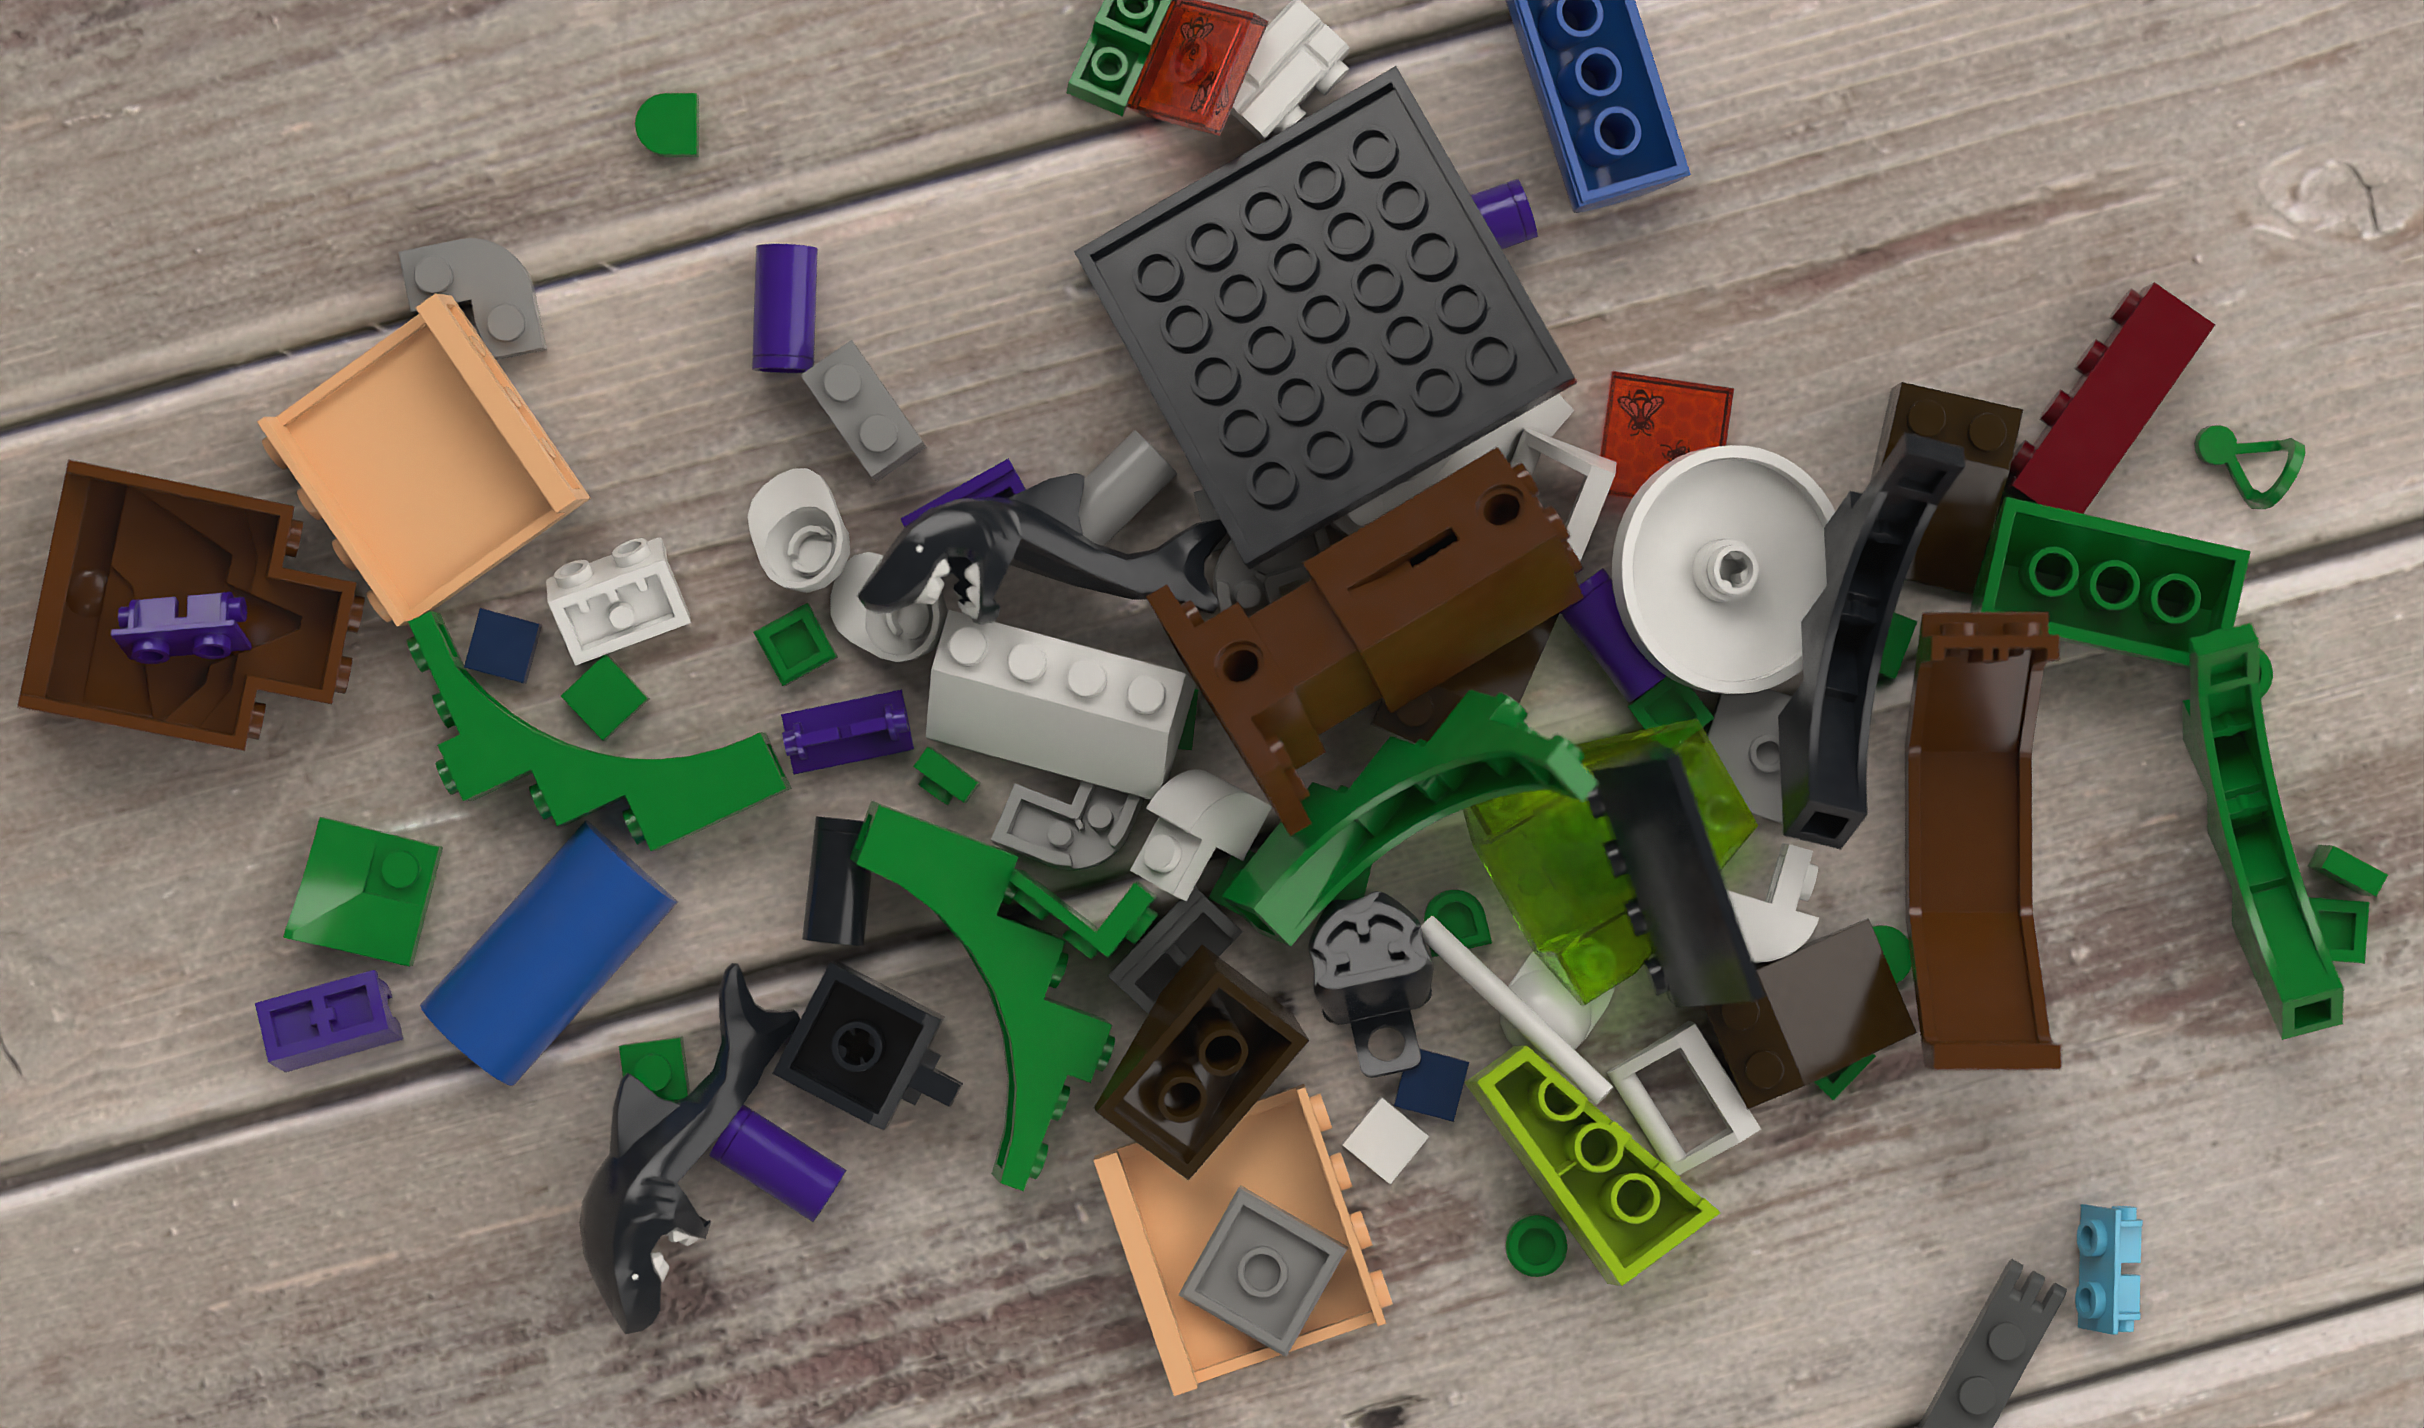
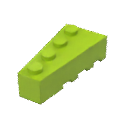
M1527 1045L1512 1047L1464 1082L1607 1284L1625 1285L1721 1213L1705 1198H1701L1680 1180V1177L1662 1161H1658L1632 1138L1633 1136L1617 1122L1612 1121L1588 1101V1098Z

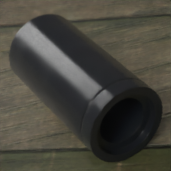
M816 816L814 827L816 829H814L802 935L803 940L864 946L872 871L849 859L863 821Z

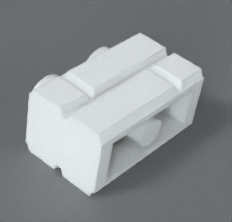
M1292 0L1263 30L1228 112L1237 118L1260 142H1265L1274 134H1279L1306 117L1307 113L1300 106L1316 89L1325 96L1339 83L1349 70L1342 61L1348 56L1350 47L1301 0Z

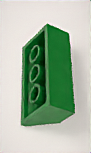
M2004 497L1977 577L1970 612H2048V635H2060V641L2190 669V638L2205 635L2213 630L2234 627L2251 551Z

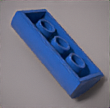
M1505 0L1574 213L1591 211L1624 202L1674 184L1691 175L1635 0Z
M585 820L424 999L420 1007L432 1024L463 1054L497 1080L509 1086H514L676 906L678 901L593 824Z

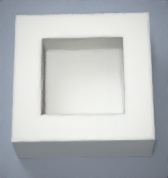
M1380 1096L1342 1142V1145L1386 1182L1391 1184L1426 1142L1429 1135Z

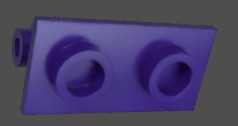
M231 592L188 596L187 617L178 618L179 601L176 597L131 600L129 606L119 608L118 622L120 629L111 630V636L130 660L145 664H160L168 661L172 656L196 655L206 659H220L229 656L232 651L251 650L252 645L236 623L245 622L247 619L246 601L244 597H234Z
M902 689L781 714L785 731L782 732L786 754L790 756L793 775L915 750Z

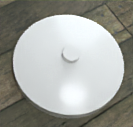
M1739 445L1709 447L1689 452L1665 464L1651 475L1634 495L1624 512L1618 527L1612 556V582L1617 609L1630 638L1644 657L1672 680L1699 691L1716 694H1745L1766 690L1789 680L1803 670L1801 621L1827 586L1824 527L1835 513V510L1823 490L1806 472L1788 459L1761 448Z

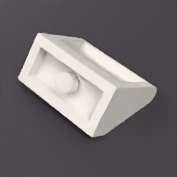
M1524 429L1510 463L1511 466L1522 462L1532 476L1542 453L1585 475L1565 524L1570 534V538L1567 541L1576 553L1579 561H1581L1615 477L1617 462L1539 432Z
M1691 1021L1684 1023L1607 1072L1610 1080L1660 1160L1678 1176L1761 1130L1750 1110H1747L1745 1102L1700 1030ZM1677 1049L1727 1127L1687 1153L1681 1147L1635 1073Z

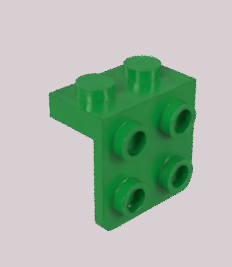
M1017 870L1010 878V881L1019 888L1012 898L1040 920L1046 919L1050 913L1068 926L1062 937L1090 959L1095 957L1099 951L1106 957H1110L1125 938L1135 945L1159 915L1150 907L1158 896L1139 881L1134 882L1098 928L1026 871Z

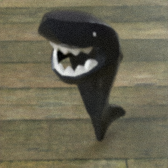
M1073 473L1047 479L1008 498L977 497L956 499L928 509L902 530L871 573L857 597L867 610L875 613H891L914 603L934 604L944 586L941 577L950 573L959 580L954 584L953 590L960 597L958 607L962 610L961 612L972 617L974 623H994L1001 609L994 596L1009 565L1072 586L1132 600H1147L1146 596L1167 584L1180 605L1191 599L1198 611L1213 614L1218 608L1219 601L1211 591L1206 580L1205 562L1216 545L1226 535L1227 530L1221 519L1199 522L1175 535L1156 549L1131 554L1096 544L1083 536L1079 519L1085 476Z
M732 963L725 969L719 989L721 1045L713 1070L688 1096L677 1102L658 1097L640 1080L627 1073L620 1080L613 1105L609 1155L595 1173L582 1200L579 1226L583 1255L597 1288L624 1334L645 1330L654 1322L660 1312L661 1286L669 1270V1265L663 1259L662 1253H651L661 1236H668L670 1242L678 1241L686 1246L707 1237L711 1220L707 1221L698 1215L692 1203L677 1183L726 1129L757 1086L765 1067L800 1021L799 1014L795 1010H765L757 1005L747 987L743 972L738 963Z

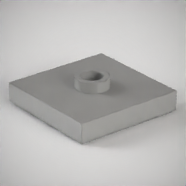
M1771 689L1745 694H1720L1713 713L1714 719L1710 722L1690 782L1693 794L1783 824L1778 715L1792 696Z
M1240 1186L1178 1295L1287 1357L1348 1247L1245 1187Z

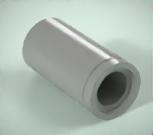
M1134 430L1085 478L1079 519L1083 536L1096 544L1104 546L1177 475V472L1137 431Z

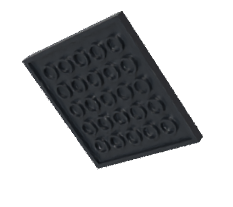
M1397 66L1074 251L1241 558L1249 569L1577 384L1574 374Z

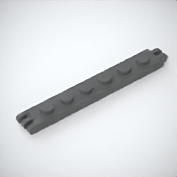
M2011 1259L2001 1273L1917 1428H1993L2060 1307L2067 1289L2054 1283L2047 1291L2042 1303L2035 1299L2044 1284L2045 1277L2032 1271L2020 1291L2013 1288L2021 1275L2023 1264Z

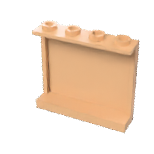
M435 293L416 307L419 313L417 316L276 417H263L257 421L267 436L262 440L267 454L281 469L289 468L301 486L297 490V495L304 508L316 520L324 519L336 537L332 541V546L339 559L351 571L358 569L371 588L367 592L370 604L386 622L393 620L396 626L409 625L408 621L435 610L591 499L452 295Z
M1305 1084L1259 1099L1189 1181L1137 1142L1094 1156L1093 1161L1174 1396L1197 1389L1198 1383L1281 1355L1178 1295L1240 1186L1245 1187L1348 1247L1289 1352L1376 1323L1377 1327L1386 1324L1381 1308L1393 1305L1381 1269L1371 1273L1368 1271L1361 1251L1373 1246L1361 1211L1352 1214L1348 1213L1341 1191L1351 1188L1352 1184L1341 1152L1330 1156L1327 1152L1321 1132L1332 1129V1125L1321 1093L1309 1097Z

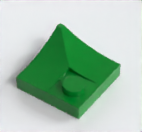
M319 817L309 858L283 938L350 952L408 967L413 966L443 846L327 817Z

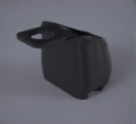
M1380 891L1371 892L1362 898L1354 900H1334L1326 906L1319 917L1308 944V951L1314 971L1313 990L1322 1007V1014L1327 1021L1336 1025L1351 1024L1360 1069L1366 1077L1376 1078L1415 1069L1421 1062V1054L1411 1010L1424 1006L1430 1000L1434 971L1433 962L1423 942L1421 924L1406 907L1388 894ZM1381 1028H1393L1400 1032L1405 1040L1403 1052L1393 1060L1384 1061L1377 1059L1368 1048L1371 1035Z

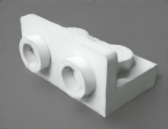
M643 538L629 540L616 547L612 555L589 563L587 560H576L560 567L554 573V576L546 580L548 604L575 666L691 623L690 613L668 563L666 548L662 538H655L650 541Z

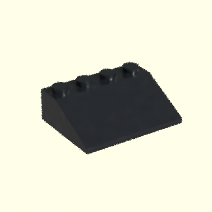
M1653 741L1587 765V771L1598 783L1585 801L1594 820L1600 817L1605 819L1612 840L1602 843L1603 851L1613 877L1625 876L1632 899L1623 902L1624 910L1634 936L1638 937L1645 934L1653 957L1644 960V965L1656 996L1666 993L1668 999L1676 1007L1749 1002L1765 997L1680 754L1658 741Z

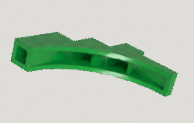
M871 800L849 859L899 884L931 908L964 946L984 981L1002 1032L1007 1071L1004 1130L992 1175L1001 1184L1024 1192L1028 1178L1037 1179L1045 1164L1048 1144L1042 1143L1050 1120L1059 1121L1068 1103L1070 1086L1064 1085L1067 1075L1091 1083L1095 1070L1101 1072L1105 1070L1115 1045V1037L1109 1035L1112 1024L1100 1016L1045 997L1048 987L1056 989L1065 973L1069 957L1067 953L1062 952L1065 940L1050 932L998 914L1001 903L1009 905L1018 889L1010 881L1013 874L1019 870L1015 868L1018 856Z

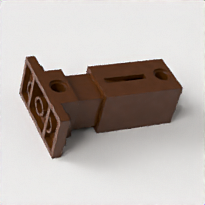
M1498 446L1304 562L1303 564L1311 580L1250 617H1247L1237 602L1209 620L1204 621L1192 600L1189 599L1180 605L1167 584L1146 596L1179 658L1290 836L1312 824L1301 804V801L1309 797L1310 794L1296 770L1326 753L1318 737L1320 734L1380 698L1390 713L1396 711L1584 598L1575 576L1576 573L1583 570V567L1567 541L1570 538V534L1552 505L1544 509L1536 497L1540 494L1539 489L1524 464L1519 462L1511 466Z

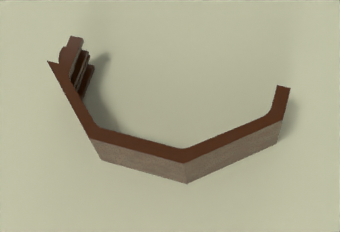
M1922 612L1905 739V918L1924 1067L1932 1070H2062V1044L2053 1042L2050 1035L2032 899V748L2044 668L2048 662L2060 661V635H2048V612Z

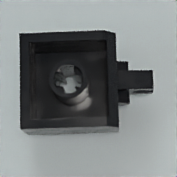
M837 960L829 963L772 1073L882 1130L889 1126L902 1099L916 1105L923 1093L951 1107L963 1085V1082L935 1068L941 1055L929 1049L945 1016ZM860 1029H863L871 1034L868 1044L875 1048V1052L871 1059L865 1053L860 1057V1061H857L849 1056L852 1046L844 1041L849 1030L854 1036L860 1032Z

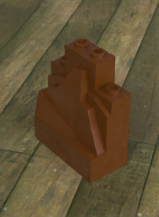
M68 459L17 707L245 751L247 738L259 740L264 720L266 704L255 702L257 690L332 704L334 692L346 693L353 658L342 656L347 631L358 633L365 597L354 595L357 582L283 568L285 556L296 558L303 529V521L292 519L295 506ZM231 592L234 597H244L246 601L247 619L245 622L236 623L252 645L251 650L232 651L229 656L220 659H206L196 655L172 656L168 661L160 664H145L130 660L111 636V630L120 629L118 622L119 608L129 606L131 600L176 597L179 601L178 618L187 617L188 596Z

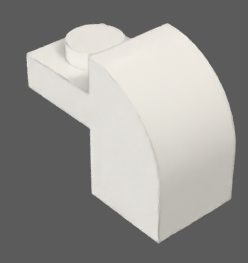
M1200 769L1185 771L1173 777L1162 786L1148 804L1146 809L1158 815L1159 818L1130 871L1168 893L1187 901L1216 847L1242 861L1244 860L1272 806L1210 772Z
M1782 843L1765 901L1728 891L1753 962H1769L1784 958L1798 950L1814 932L1819 917L1796 911L1799 899L1808 902L1816 882L1818 866L1810 864L1813 854L1812 850Z

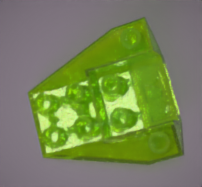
M1698 718L1575 744L1585 756L1581 762L1585 768L1592 763L1653 741H1658L1679 753L1720 870L1725 867L1758 827L1755 818ZM1548 790L1520 792L1497 797L1463 809L1472 846L1531 949L1580 1005L1588 1004L1639 971L1644 964V960H1647L1652 955V951L1646 935L1635 937L1627 919L1623 902L1632 899V895L1625 876L1614 878L1606 860L1602 843L1612 839L1604 817L1594 820L1585 800L1581 802Z

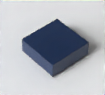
M480 608L464 668L527 684L542 624Z
M1419 1048L1421 1062L1415 1069L1402 1072L1393 1105L1454 1122L1469 1061Z

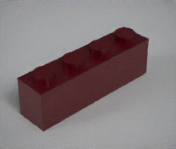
M2155 282L2142 288L2140 293L2131 288L2118 303L2109 318L2117 323V326L2103 344L2095 339L2077 362L2074 369L2082 375L2070 393L2067 394L2060 389L2040 415L2039 420L2045 423L2046 427L2035 443L2032 445L2027 440H2024L2014 452L2009 471L2011 477L2005 484L2004 491L2018 500L2083 514L2212 331L2215 324Z

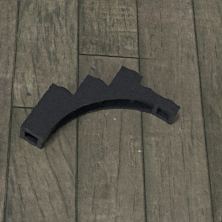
M1905 432L1863 494L1849 491L1824 527L1827 586L1801 621L1804 681L1778 715L1783 836L1841 850L1868 815L1867 758L1876 684L1888 632L1901 589L1926 527L1937 505L1965 468L1963 447Z

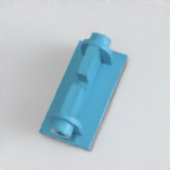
M2081 1204L2080 1225L2077 1230V1245L2080 1250L2079 1286L2075 1294L2078 1328L2118 1335V1332H2134V1320L2141 1319V1275L2121 1274V1263H2141L2143 1220L2137 1219V1207L2112 1206V1208Z

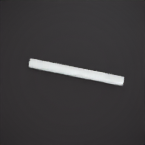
M1431 916L1421 926L1423 941L1596 1105L1613 1089V1086L1434 916Z

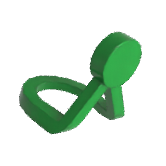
M2211 425L2201 429L2194 442L2195 452L2204 463L2226 465L2242 498L2251 509L2271 508L2283 498L2298 476L2306 453L2305 445L2292 438L2237 443L2234 433L2228 427L2222 425ZM2274 451L2288 452L2287 462L2282 473L2272 487L2263 493L2252 488L2235 454Z

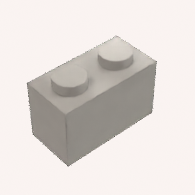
M852 340L800 375L871 478L876 482L927 448Z

